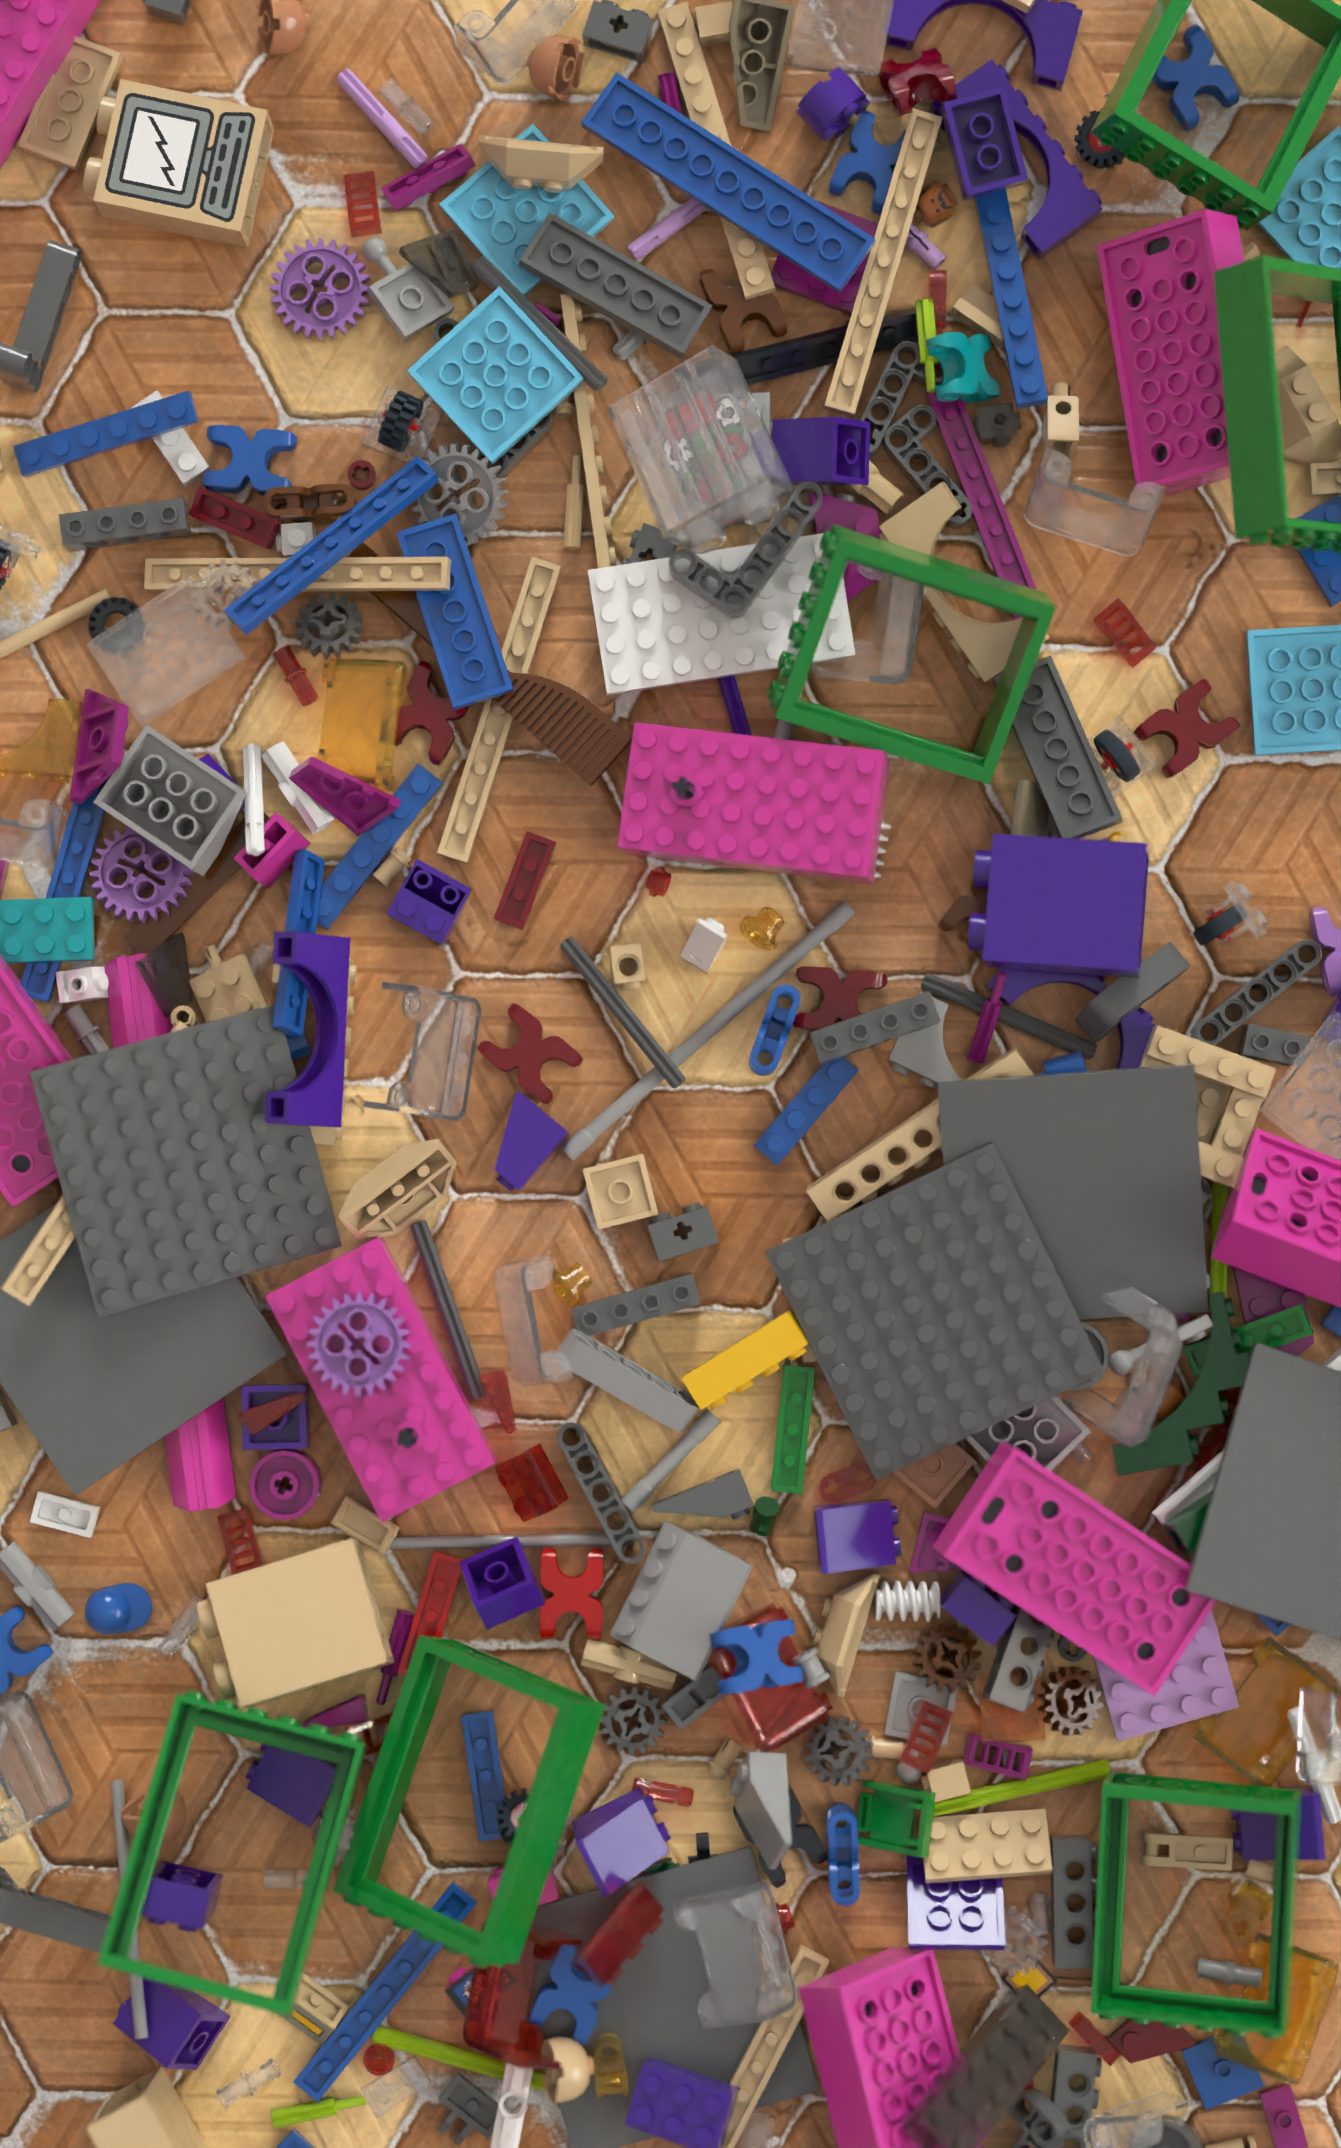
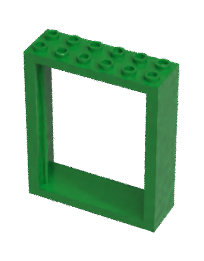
M1157 0L1090 133L1097 136L1102 144L1114 147L1124 153V156L1129 161L1140 163L1148 168L1156 178L1167 180L1175 185L1180 193L1199 200L1206 209L1237 216L1239 229L1247 231L1273 213L1341 76V6L1332 0H1251L1326 48L1257 188H1254L1135 113L1192 1Z
M832 524L830 531H825L821 538L819 549L823 551L819 562L814 561L810 569L809 580H812L809 591H804L801 595L798 605L801 613L798 622L793 621L790 626L788 639L791 642L787 652L782 651L779 657L777 669H780L777 681H771L767 692V698L770 699V706L775 718L990 784L1056 606L1045 592ZM848 561L1023 617L973 753L799 699Z
M1113 1771L1109 1773L1102 1783L1091 1996L1092 2014H1099V2018L1104 2020H1117L1118 2017L1131 2018L1132 2022L1138 2024H1148L1150 2020L1161 2021L1164 2026L1173 2028L1182 2027V2024L1195 2025V2029L1200 2031H1213L1215 2028L1227 2029L1228 2033L1234 2035H1245L1247 2031L1260 2033L1261 2037L1268 2039H1277L1280 2035L1285 2036L1291 2015L1302 1790ZM1130 1799L1277 1814L1267 2001L1120 1985Z

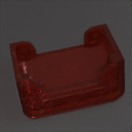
M774 1602L724 1626L723 1630L740 1626L753 1628L756 1625L772 1621L789 1620L783 1607L777 1609ZM789 1635L781 1639L778 1644L777 1654L780 1661L786 1666L798 1667L791 1662L798 1655V1652ZM713 1648L711 1653L724 1679L732 1676L736 1668V1660L733 1653L727 1648ZM804 1679L802 1682L773 1688L761 1686L757 1690L732 1695L760 1751L770 1753L830 1718L828 1711L832 1710L833 1707L826 1693L819 1694L815 1686L806 1689L804 1686L806 1681Z

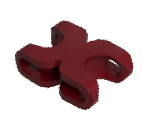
M937 48L921 51L922 56L910 63H896L892 59L877 63L882 91L886 98L892 100V108L897 116L913 113L912 107L922 101L937 100L943 104L944 102L958 99L953 73L948 65L942 64V56Z
M422 660L418 663L407 685V694L414 705L401 706L396 710L386 734V743L391 746H399L409 731L416 728L426 729L433 737L429 750V759L432 764L440 766L446 759L455 739L453 728L448 721H459L464 718L469 706L454 710L450 697L440 698L433 695L429 690L433 668L429 662Z
M1206 679L1200 680L1176 698L1173 705L1174 712L1169 709H1160L1141 723L1133 732L1139 741H1145L1156 734L1166 735L1172 740L1175 747L1174 756L1162 767V773L1167 779L1180 773L1198 758L1200 753L1199 746L1205 749H1212L1240 726L1234 717H1228L1217 724L1207 723L1200 717L1198 712L1199 702L1211 690V685Z
M809 966L797 968V979L802 983L817 986L823 994L824 1001L821 1008L816 1012H800L796 1014L792 1026L798 1029L817 1031L833 1025L836 1019L842 1022L862 1015L857 1009L856 1000L858 995L863 990L883 988L887 984L888 976L878 972L854 970L841 983L837 972L831 968Z
M512 1003L508 1008V1015L520 1027L521 1036L518 1043L512 1048L502 1049L485 1040L477 1046V1049L502 1071L510 1072L519 1067L517 1079L520 1086L542 1103L549 1104L553 1099V1094L541 1081L540 1070L542 1065L549 1059H560L572 1067H577L584 1060L575 1049L559 1036H550L541 1040L543 1028L540 1021L518 1004Z

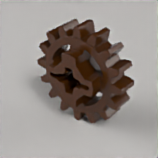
M942 1623L939 1626L938 1632L933 1627H930L927 1630L928 1637L921 1635L918 1639L922 1646H915L913 1649V1653L918 1655L919 1658L915 1659L912 1664L913 1666L921 1667L916 1676L918 1678L924 1676L928 1678L925 1684L927 1688L933 1683L936 1684L937 1693H940L944 1687H947L949 1693L953 1694L956 1691V1685L962 1690L966 1689L968 1686L966 1679L973 1682L977 1677L973 1671H979L982 1664L975 1661V1659L980 1658L982 1655V1651H974L973 1649L978 1642L977 1639L968 1641L969 1631L966 1629L962 1634L958 1633V1626L956 1624L953 1625L951 1630H947L945 1624ZM946 1639L953 1640L958 1644L950 1643ZM931 1645L933 1659H931V1661L928 1662L927 1651L929 1646ZM943 1655H951L953 1660L951 1663L949 1661L943 1662L941 1657ZM966 1655L967 1667L963 1671L961 1660ZM936 1673L947 1675L948 1678L940 1677Z
M1070 1666V1668L1059 1667L1058 1672H1050L1048 1675L1051 1682L1041 1683V1686L1045 1689V1694L1041 1693L1037 1696V1698L1044 1700V1705L1038 1707V1711H1045L1047 1714L1043 1722L1053 1723L1052 1731L1062 1732V1735L1072 1736L1073 1734L1084 1735V1729L1092 1730L1094 1726L1091 1721L1101 1719L1097 1709L1104 1708L1105 1705L1098 1702V1697L1104 1695L1103 1691H1096L1095 1687L1098 1685L1099 1680L1089 1679L1090 1671L1081 1670L1080 1667ZM1072 1680L1071 1682H1067L1065 1687L1061 1686L1066 1681Z

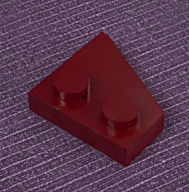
M1128 2018L1108 2036L1110 2042L1130 2064L1193 2047L1196 2044V2041L1183 2026L1178 2028L1167 2027L1163 2025V2022L1150 2020L1148 2024H1138L1132 2022L1131 2018Z

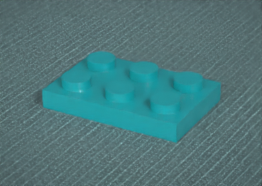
M68 897L0 900L1 956L7 964L95 961L94 898Z

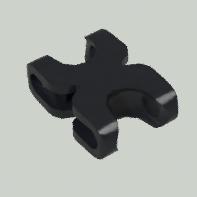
M788 1784L792 1840L788 1850L793 1848L805 1850L814 1863L822 1864L828 1860L827 1852L813 1826L808 1823H798L802 1817L801 1804ZM733 1806L734 1817L747 1841L755 1844L735 1806ZM759 1851L760 1865L775 1888L783 1886L786 1883V1877L781 1861L776 1869H769Z

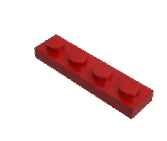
M437 1550L434 1551L397 1673L407 1674L419 1635L442 1637L462 1571L459 1562L465 1559Z

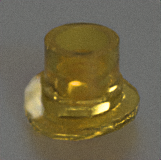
M764 907L756 917H744L740 923V931L750 943L771 951L777 947L775 938L785 922L774 909Z
M575 1263L560 1272L554 1268L549 1271L554 1293L567 1307L576 1306L579 1303L580 1293L592 1284L588 1272L580 1263Z

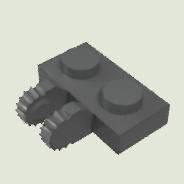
M458 2072L438 2098L441 2103L451 2110L439 2125L438 2130L444 2133L451 2127L457 2116L462 2118L466 2123L459 2129L453 2140L459 2146L473 2128L487 2139L492 2135L498 2103Z

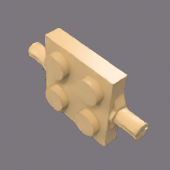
M215 945L203 949L210 967L203 974L189 982L206 1022L267 1006L245 954L237 955L228 961H221Z

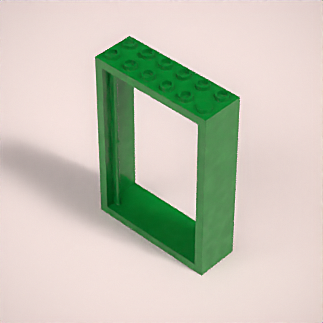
M1262 255L1215 271L1214 281L1236 539L1249 540L1250 545H1262L1270 542L1271 547L1292 545V549L1296 550L1313 547L1315 552L1333 549L1335 554H1341L1340 523L1288 517L1270 294L1333 305L1341 401V269Z
M419 1635L333 1891L343 1895V1901L348 1904L367 1907V1912L375 1917H388L392 1919V1924L397 1928L408 1931L413 1929L419 1932L418 1937L431 1943L438 1941L444 1944L443 1949L449 1953L469 1956V1962L476 1966L487 1968L488 1964L504 1967L505 1964L518 1963L606 1704L457 1640ZM451 1663L558 1709L523 1813L517 1816V1820L520 1822L482 1933L376 1883Z
M186 1690L185 1696L176 1694L97 1964L292 2017L365 1757L366 1747L365 1744L361 1743V1739L357 1735L342 1732L340 1737L330 1735L331 1731H329V1728L320 1725L310 1724V1728L307 1729L300 1727L298 1720L279 1715L278 1720L270 1719L266 1711L248 1707L247 1712L237 1710L238 1706H235L236 1703L223 1699H217L216 1704L207 1702L205 1695ZM196 1726L338 1764L307 1877H303L301 1884H304L273 1998L128 1959Z

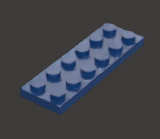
M455 513L396 532L404 557H449L451 559L450 591L415 592L453 709H461L514 692L457 514Z

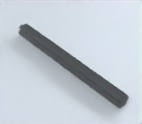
M481 256L474 261L472 270L493 291L500 286L584 377V381L594 391L598 392L607 384V377L486 257Z
M571 936L560 944V948L669 1085L674 1089L679 1087L686 1080L682 1072L574 937Z
M930 973L924 976L921 983L923 990L930 991L937 996L980 1014L987 998ZM1004 1004L1001 1006L997 1021L1070 1052L1081 1050L1084 1058L1092 1059L1097 1049L1096 1043L1094 1044V1042Z
M421 1220L413 1223L411 1230L469 1396L472 1400L484 1397L487 1392L426 1220Z

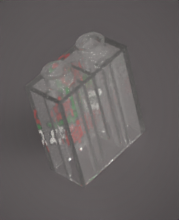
M714 345L607 407L663 538L684 549H691L695 554L707 553L721 546L727 539L724 530L743 519L747 524H756L771 518L780 510L778 499L794 491L737 360Z

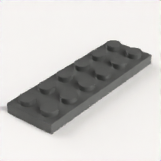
M550 212L524 252L518 265L680 359L684 356L713 306Z
M1051 655L1037 660L1012 723V728L1059 837L1080 839L1122 823V816ZM1002 674L993 677L992 682L995 689H997Z

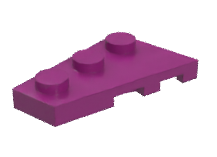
M313 756L294 768L289 776V779L357 836L398 809L401 802L400 799Z
M923 1511L908 1573L963 1569L932 1548L951 1518Z

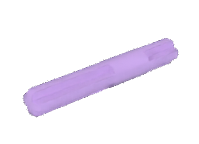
M346 68L337 76V83L414 168L423 165L427 161V154L350 69Z
M693 198L689 199L630 243L627 247L630 254L636 260L642 259L708 208Z

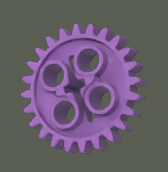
M319 238L317 246L314 247L310 240L307 239L306 249L304 250L295 244L296 254L293 256L285 251L287 263L278 261L276 263L281 273L271 274L272 279L278 282V284L270 286L272 293L279 294L271 299L273 305H281L276 310L277 316L287 315L283 321L284 325L288 327L295 323L294 333L297 335L304 329L306 339L308 340L313 332L317 333L319 341L323 340L324 333L327 332L332 340H334L335 330L338 329L346 335L345 325L350 324L355 328L357 327L354 319L355 315L362 318L365 317L364 311L360 306H370L369 300L363 296L368 295L367 290L369 286L363 284L370 281L369 274H360L366 268L364 262L355 264L358 259L357 253L354 252L347 256V245L344 244L337 250L336 242L333 239L328 247L324 245L322 238ZM313 263L323 265L322 271L314 275L307 272L308 267ZM332 266H335L336 270L330 274L329 278H327L330 268ZM340 278H346L350 281L349 286L344 290L334 288L335 282ZM325 284L327 291H320L317 295L314 288H322ZM298 289L306 290L307 296L304 300L295 301L292 299L294 291ZM314 302L311 312L306 313L305 310ZM323 305L334 307L333 313L327 317L320 316L318 314L319 309Z
M125 825V834L123 835L114 830L115 840L112 842L104 838L103 840L107 848L105 850L96 848V852L101 859L91 860L92 865L98 869L90 872L91 878L97 880V882L91 885L95 892H100L96 896L100 903L106 902L104 907L108 912L115 909L114 914L118 919L126 913L129 923L134 921L136 915L142 924H145L147 915H151L155 922L158 921V912L160 911L169 916L168 906L170 904L176 908L180 907L176 900L177 896L187 897L182 886L192 885L191 881L185 876L192 874L193 870L136 831H132L127 825ZM142 848V853L138 857L129 858V853L132 849ZM122 860L140 872L146 869L152 878L165 881L166 884L161 886L143 874H139L137 877L131 868L117 864V862ZM169 861L170 864L166 870L156 871L158 863ZM118 875H127V879L123 884L114 885V879ZM154 888V893L151 897L141 898V893L144 889Z
M362 1292L357 1293L356 1301H352L349 1294H344V1304H341L336 1298L332 1299L334 1309L331 1310L323 1306L324 1319L314 1317V1321L320 1325L319 1328L308 1330L309 1333L316 1336L314 1341L307 1342V1346L315 1347L316 1352L308 1356V1359H318L319 1361L314 1366L313 1371L323 1369L325 1373L321 1377V1381L333 1379L331 1384L332 1390H335L342 1384L344 1395H347L352 1387L355 1389L356 1396H361L364 1387H366L370 1395H373L374 1385L376 1384L379 1388L385 1390L386 1384L384 1380L386 1378L392 1382L397 1381L393 1374L394 1370L405 1371L404 1367L399 1364L400 1359H410V1356L403 1353V1348L412 1346V1343L403 1341V1336L408 1335L410 1330H401L399 1327L406 1319L404 1317L395 1319L393 1316L398 1308L393 1307L387 1311L385 1308L388 1300L386 1299L380 1301L378 1305L375 1304V1294H371L367 1301H364ZM359 1312L365 1314L368 1319L366 1328L361 1331L354 1329L351 1323L352 1317ZM340 1323H343L356 1338L361 1339L365 1337L366 1341L363 1345L380 1361L378 1366L362 1350L354 1351L352 1349L355 1343L339 1328ZM334 1335H340L344 1339L345 1346L340 1353H334L329 1348V1340ZM380 1335L386 1336L390 1341V1348L384 1354L378 1353L374 1348V1340ZM356 1358H362L367 1363V1371L362 1376H356L351 1371V1363Z

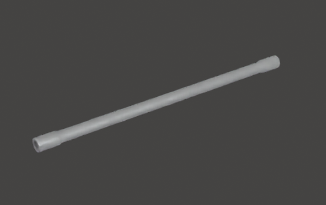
M844 900L823 917L817 926L673 1050L668 1056L674 1064L679 1067L825 938L842 927L855 915L853 909ZM654 1067L589 1125L580 1129L561 1148L574 1161L594 1143L596 1138L665 1078Z

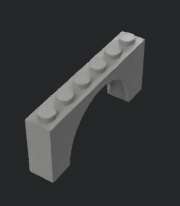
M932 997L940 1022L898 1037L887 1061L892 1063L890 1069L905 1076L912 1072L921 1077L920 1083L936 1090L937 1082L961 1081L963 1079L951 1066L943 1044V1022L949 1004Z

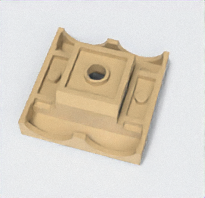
M1158 1025L1153 1026L1139 1068L1194 1064L1200 1173L1204 1178L1228 1188H1234L1244 1160L1245 1148L1262 1101L1267 1096L1276 1068ZM1229 1088H1231L1216 1133L1210 1146L1209 1143L1211 1141L1224 1101L1226 1099Z

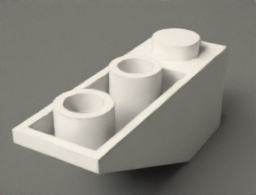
M708 917L707 921L700 918L680 958L707 974L726 943L727 934L724 933L725 927Z

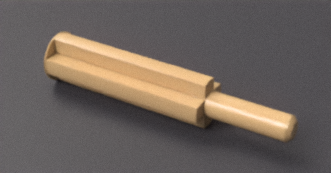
M577 454L572 459L571 484H567L564 543L562 547L567 550L581 549L584 485H580L582 456Z

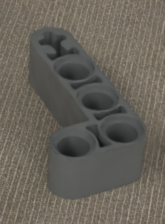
M904 341L895 347L860 421L870 422V429L874 430L869 448V458L875 456L878 452L885 433L890 427L911 381L926 387L925 364H920L919 347L914 342ZM904 352L910 353L915 361L909 365L902 364L898 359L899 354ZM939 361L934 363V366H938L942 370V376L935 378L937 386L941 385L944 379L943 369ZM889 380H895L901 385V390L895 393L889 392L884 384ZM875 408H882L887 412L888 417L881 421L876 420L872 417L871 411Z
M917 405L888 428L883 440V449L921 496L930 491V484L934 482L946 483L964 510L962 518L959 515L952 516L946 525L952 529H961L970 520L973 511L972 504L921 444L933 432L936 423V413L928 405ZM918 415L927 417L930 422L929 426L925 428L917 427L913 422L914 417ZM893 435H900L905 439L906 444L901 448L893 447L889 442V438ZM913 459H921L924 461L926 468L920 472L914 471L909 466V462Z
M1169 942L1141 962L1140 978L1121 977L1090 1001L1074 1020L1095 1044L1111 1032L1121 1020L1180 977L1191 965L1175 946Z
M1035 2088L1015 2094L1009 2100L1008 2111L1010 2116L1025 2131L1012 2148H1029V2146L1032 2148H1058L1070 2132L1068 2119L1040 2090ZM1025 2099L1031 2106V2112L1025 2107ZM1047 2123H1049L1052 2126L1054 2131L1053 2135L1049 2133L1047 2129Z

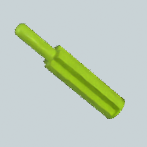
M920 299L915 302L920 364H925L927 392L934 393L936 391L934 363H938V360L928 355L926 339L936 336L934 304L932 299Z
M361 2095L337 2101L335 2097L320 2099L318 2102L310 2101L271 2109V2122L275 2129L336 2116L338 2110L367 2104V2097Z

